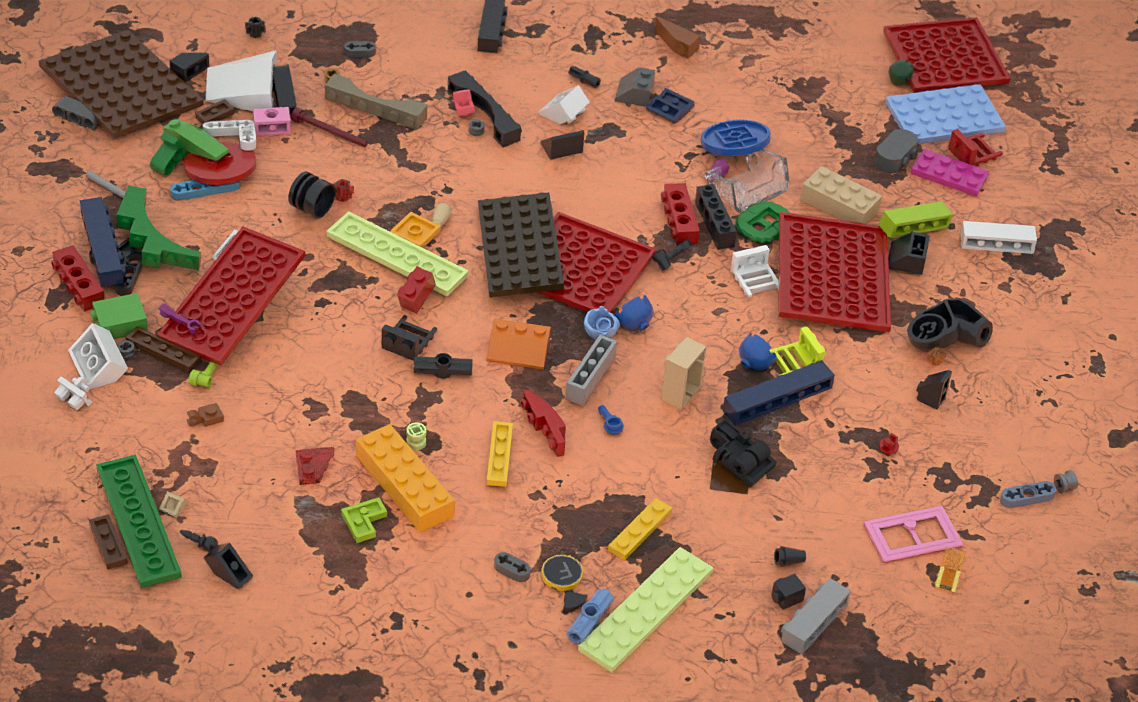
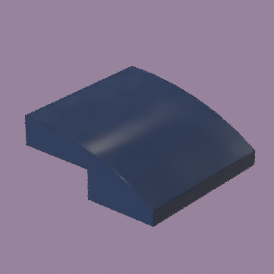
M665 88L659 97L655 95L646 109L676 123L687 115L695 104L694 101Z

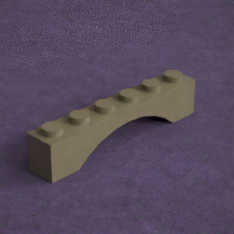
M334 74L325 84V99L417 130L427 119V104L412 99L387 100L374 97L360 90L353 84L350 78Z

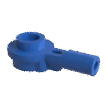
M600 405L598 410L606 421L604 424L605 431L610 434L622 432L624 428L622 420L616 417V415H611L605 405Z

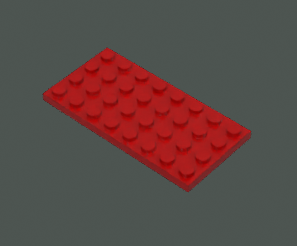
M242 226L174 312L181 314L189 321L193 319L198 320L201 328L193 326L192 328L196 330V334H191L186 325L176 322L173 318H169L157 336L198 354L201 358L222 366L306 256L305 251Z

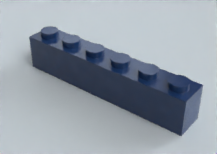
M102 197L79 200L81 216L100 286L104 287L123 283V275H126L125 266L120 264L122 263L121 252H117L119 250L117 239L114 240L116 238L114 227L110 228L112 221L111 216H107L109 214L107 204H103Z
M822 360L811 363L808 366L795 369L774 379L745 388L734 394H729L724 398L723 412L736 426L832 389L835 375Z

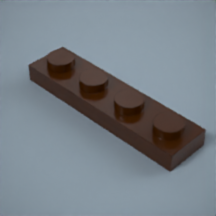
M137 326L126 336V340L133 342L136 348L189 373L201 361L200 355L167 341Z

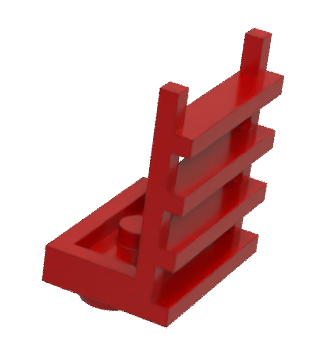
M959 129L952 130L948 149L961 162L977 167L982 162L986 164L988 160L992 159L995 161L997 157L1003 155L1002 151L995 153L982 139L985 136L984 133L967 138Z

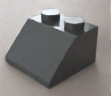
M638 67L620 79L615 102L647 107L654 88L656 70Z

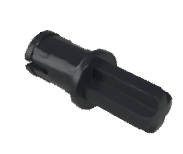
M571 66L568 71L570 75L578 78L581 83L585 82L594 88L600 85L601 79L590 74L587 70L583 71L576 66Z

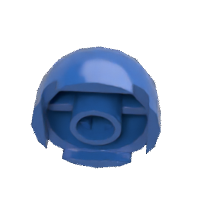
M643 295V299L638 296L621 307L623 311L620 314L618 311L616 312L615 316L624 328L632 331L638 329L643 331L649 327L654 310L646 295Z
M750 333L739 347L741 364L746 369L750 368L754 371L768 369L776 362L777 356L775 352L771 354L769 351L771 346L757 334L752 336V333Z

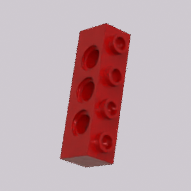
M686 183L664 184V192H661V201L665 203L664 212L668 214V226H671L672 239L675 238L676 245L689 239L691 245L698 244L700 230Z
M74 245L52 252V267L54 271H58L61 282L66 283L69 294H73L77 306L80 305L85 312L93 309L92 302L105 300L104 290Z

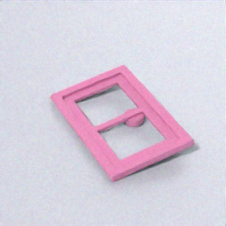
M943 506L864 522V526L883 562L963 546ZM936 517L947 538L921 544L914 531L916 521ZM904 524V527L910 531L917 545L890 550L880 529Z

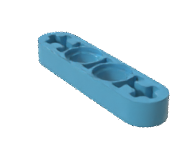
M194 180L180 182L170 187L171 197L179 201L231 192L240 188V181L211 187L208 184L199 183ZM195 187L201 188L199 190H193V188Z

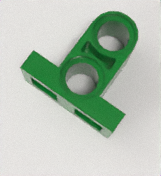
M164 132L160 137L163 143L151 159L150 168L164 176H169L179 161H184L188 153L178 138Z

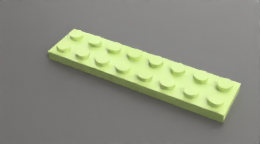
M349 211L326 231L327 237L408 277L410 272L414 271L416 266L433 273L436 283L433 290L446 297L469 274L468 270Z
M679 547L584 642L578 645V651L612 673L713 573V567Z

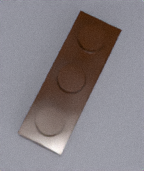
M109 514L89 519V526L107 570L128 564L126 554Z

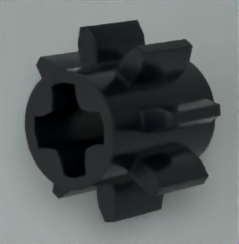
M259 17L250 18L249 22H245L246 34H249L252 38L261 37L262 33H266L265 21H261Z

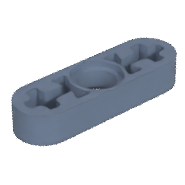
M1049 481L1006 488L1002 491L1000 502L1007 508H1015L1051 501L1055 496L1056 486ZM1029 492L1033 497H1027L1023 493Z

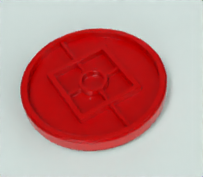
M220 142L229 149V153L215 161L189 152L184 159V171L189 178L199 183L208 185L231 184L243 180L252 174L256 168V156L252 150H242L240 144Z

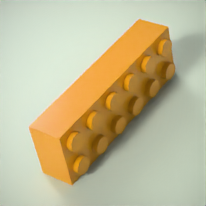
M391 424L356 439L357 458L419 533L454 517L455 500Z

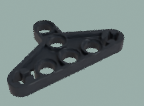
M129 237L118 245L119 250L117 251L121 252L122 263L120 264H124L126 273H133L131 276L123 275V283L114 285L116 293L120 296L132 293L143 267L142 251H136L135 247L129 246ZM90 250V251H89L90 263L93 264V265H95V264H94V260H93V256H92V253H91V250ZM132 260L139 261L138 263H130Z

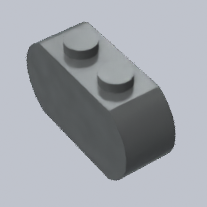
M893 130L876 148L875 166L883 172H899L908 165L912 158L916 157L918 153L917 136L909 130Z

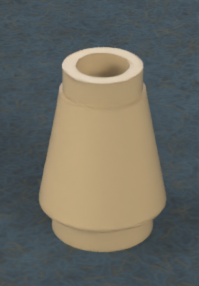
M439 203L434 209L431 222L442 227L452 215L451 207L445 203Z

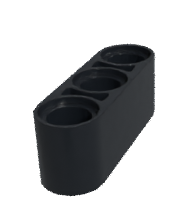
M289 65L273 67L272 82L277 107H289V114H292L297 104Z

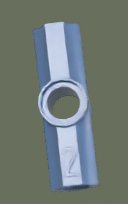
M604 588L598 589L591 600L582 606L580 615L567 631V637L570 638L571 642L577 645L584 642L591 631L599 626L601 617L614 600V596L611 595L610 591Z

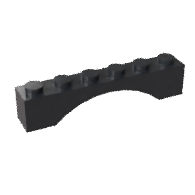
M464 70L448 76V91L453 95V92L470 90L473 105L484 111L491 119L494 126L493 138L502 147L521 140L522 128L520 124L512 119L511 115L484 90L483 86L472 75Z

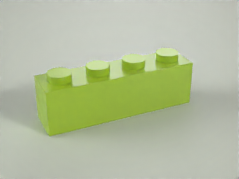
M942 201L883 211L879 226L889 238L901 237L910 232L923 233L941 230L949 227L953 213Z

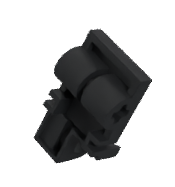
M723 419L711 431L710 442L717 449L712 460L717 463L722 459L721 463L751 488L775 467L777 461L770 456V448L764 441L756 440L753 442L750 440V434L744 436L746 432L744 429L740 431L727 419Z

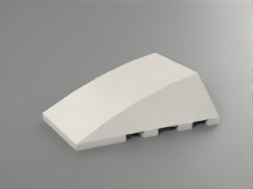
M277 50L207 68L206 102L215 104L225 99L232 107L252 112L253 109L274 108L275 100L272 97L273 67L277 65Z

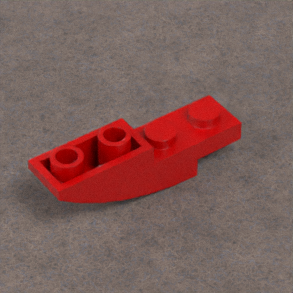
M523 390L521 407L523 411L526 410L529 423L533 424L535 431L542 430L543 435L547 436L549 447L551 450H554L557 457L564 456L566 426L563 420L546 401L529 390Z

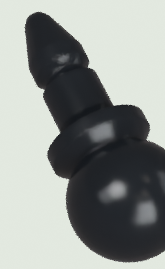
M180 530V534L186 539L198 543L197 547H202L206 552H210L218 545L217 539L213 536L206 537L203 534L200 537V535L189 530Z

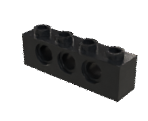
M715 185L697 186L695 204L717 250L735 247L737 230Z

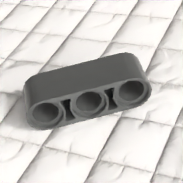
M65 96L52 107V112L55 116H60L69 122L73 121L79 126L91 128L92 131L99 125L94 114L78 100Z

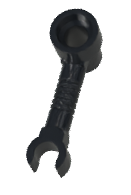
M689 239L679 243L668 254H666L664 249H660L652 254L651 257L663 271L671 266L670 260L692 245Z

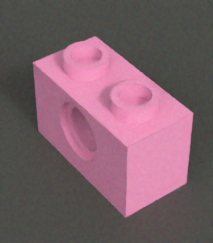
M289 107L253 109L256 136L291 134Z

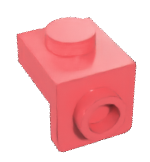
M469 89L453 92L455 109L458 116H469L471 113H475Z

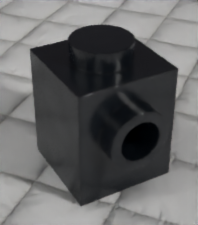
M794 573L776 580L773 584L771 596L776 604L778 603L782 610L804 601L806 587Z

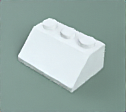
M92 323L68 349L80 377L84 376L88 379L87 386L90 389L116 382L128 369L110 330Z

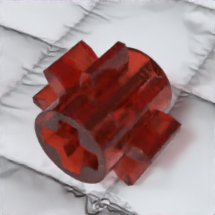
M340 179L336 183L334 182L336 200L345 202L352 198L354 186H350V181Z

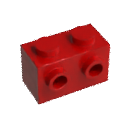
M416 266L413 272L409 273L406 283L399 288L397 293L401 307L416 314L436 286L433 273Z

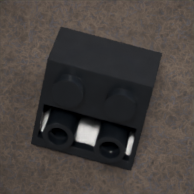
M910 232L892 241L888 256L889 269L922 275L930 235Z

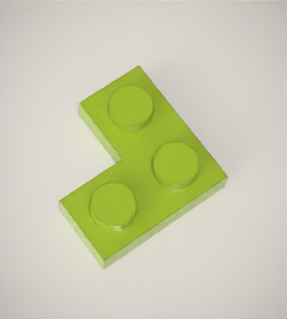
M380 497L343 508L341 509V515L356 543L376 537V531L371 522L387 517V510Z

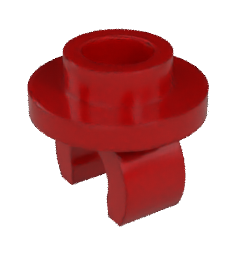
M890 433L889 438H884L880 441V450L886 454H895L899 449L898 437Z

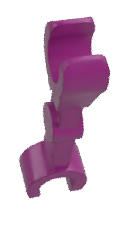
M164 303L158 308L161 311L160 315L162 317L173 318L176 322L186 325L191 334H196V330L192 328L193 326L201 328L198 320L193 319L189 321L181 314L174 313Z

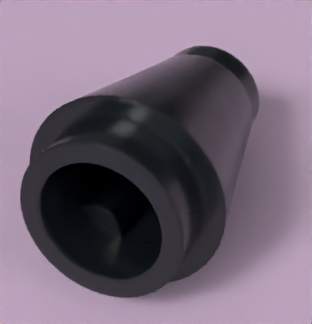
M781 546L775 549L774 561L781 567L804 563L806 561L805 550Z

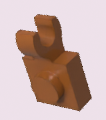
M217 403L199 407L198 411L190 410L187 412L189 426H195L199 423L209 426L224 421V415Z

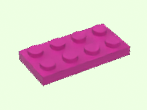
M923 149L912 167L911 174L977 197L988 178L989 171Z

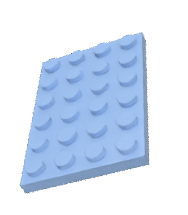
M981 84L886 97L885 100L899 128L913 132L918 138V144L950 140L952 130L959 129L966 137L980 133L985 135L1001 133L1006 130V125Z

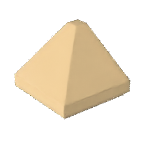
M167 491L159 511L177 518L186 508L189 501Z

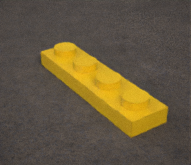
M493 421L486 485L507 487L513 423Z
M655 498L608 545V551L625 561L672 513V507Z

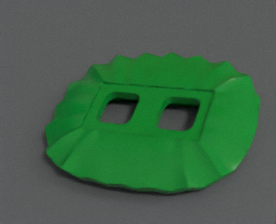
M762 201L743 211L736 219L735 227H737L738 232L742 233L745 237H749L752 241L771 243L774 239L779 238L780 212H790L772 201ZM770 215L776 220L770 223L764 218ZM755 224H760L765 228L761 231H758L752 226Z

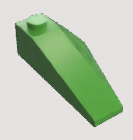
M174 119L163 127L165 133L179 139L187 152L215 161L229 153V149L206 130L190 123Z

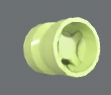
M411 423L408 425L406 443L412 450L423 449L426 446V427L421 423Z

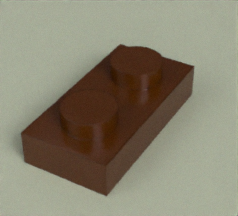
M224 99L195 112V118L204 124L211 121H220L235 114L234 107Z

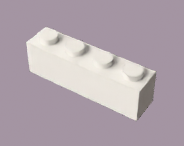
M963 221L960 233L962 249L1034 254L1037 242L1035 226Z

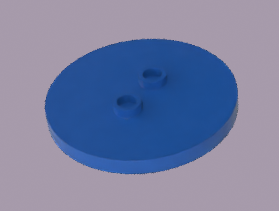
M752 120L719 122L708 127L701 134L702 147L710 153L723 156H739L754 153L765 148L771 141L770 129L766 125Z

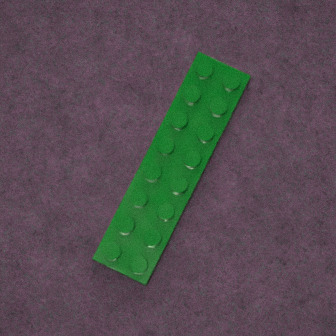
M136 454L96 464L97 472L140 588L181 578L180 567Z

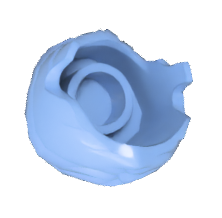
M600 306L598 309H592L586 314L584 326L587 334L596 340L599 335L612 338L618 328H620V322L616 316L608 312L603 306Z

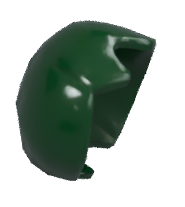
M907 60L894 62L888 71L891 83L894 85H904L907 78H912L914 73L913 64Z

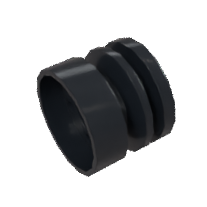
M305 171L299 174L292 183L288 202L291 206L319 219L327 214L332 207L336 196V187L334 184Z

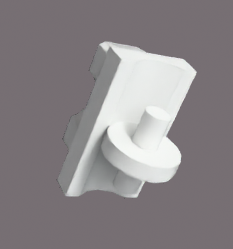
M84 376L78 379L73 378L72 383L63 377L57 380L60 384L54 392L57 398L65 401L69 395H72L67 403L76 411L84 404L88 407L91 405L92 401L87 398L85 393L89 391L90 387L87 386L88 379Z

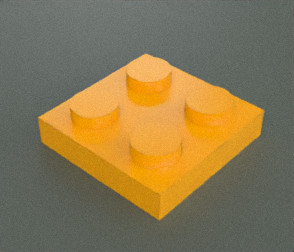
M410 212L390 232L424 248L441 231V226Z

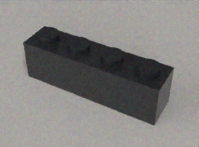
M485 0L477 51L498 53V47H502L504 26L506 25L508 6H505V0Z

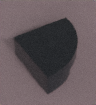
M567 591L563 612H573L575 609L582 607L587 602L588 595Z

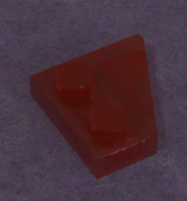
M334 447L295 450L299 485L320 483L323 473L329 466L331 457L334 456Z

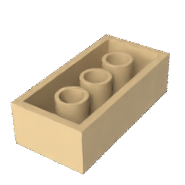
M821 166L803 183L800 200L839 220L868 224L880 211L882 195Z

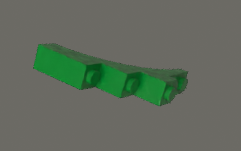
M128 185L117 213V228L130 230L129 246L143 249L142 265L160 268L162 264L199 271L201 252L180 246L164 237L148 219L145 210L147 189Z

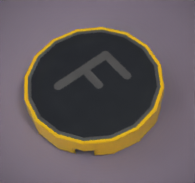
M555 555L543 563L541 571L542 580L548 587L557 588V591H570L580 584L583 578V568L579 561L571 556Z

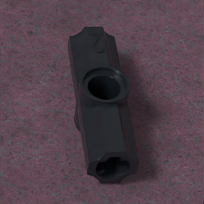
M440 353L436 357H414V373L435 374L436 377L441 379L449 378L451 375H472L473 359L452 358L447 353Z

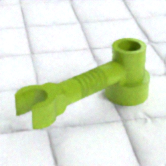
M210 362L205 371L193 369L189 376V384L209 388L212 384L211 374L218 364Z

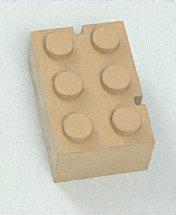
M686 337L681 343L679 342L676 345L672 354L666 356L664 361L666 367L663 373L664 383L661 388L662 401L682 410L690 401V398L698 392L702 384L703 360L705 359L707 346Z

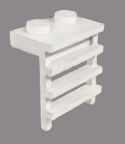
M767 245L733 252L730 272L734 273L735 280L739 281L740 288H743L744 295H747L748 298L752 297V294L776 288L779 290V281L768 265L770 250Z

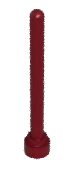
M296 107L292 112L291 120L295 122L309 123L363 147L368 144L366 140L308 116L303 109Z

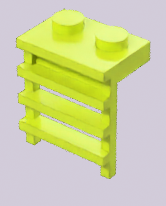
M808 327L800 329L798 342L769 350L771 354L775 352L777 356L776 363L783 372L780 375L792 372L778 354L780 352L793 371L800 369V366L788 351L790 349L803 367L821 360L824 361V356L826 355L825 348L820 345L815 334Z

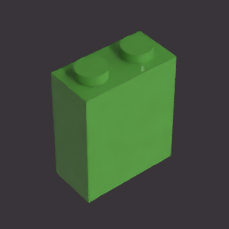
M138 293L92 302L93 310L90 311L92 322L96 321L94 324L110 330L113 339L126 337L137 326L148 331L147 317Z

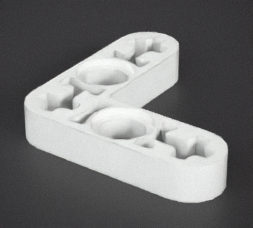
M252 120L211 121L203 124V129L212 136L239 135L240 148L242 150L250 151L256 148L255 124Z

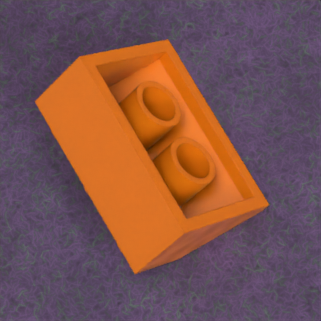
M494 319L487 361L544 370L550 344L551 327Z

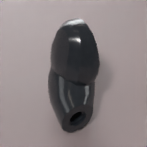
M961 298L945 299L937 305L923 310L910 322L907 331L909 341L922 351H933L954 344L957 340L981 348L990 340L993 325L973 305Z

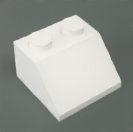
M578 85L556 95L538 113L558 124L565 122L569 124L576 119V115L586 110L585 106L590 102Z

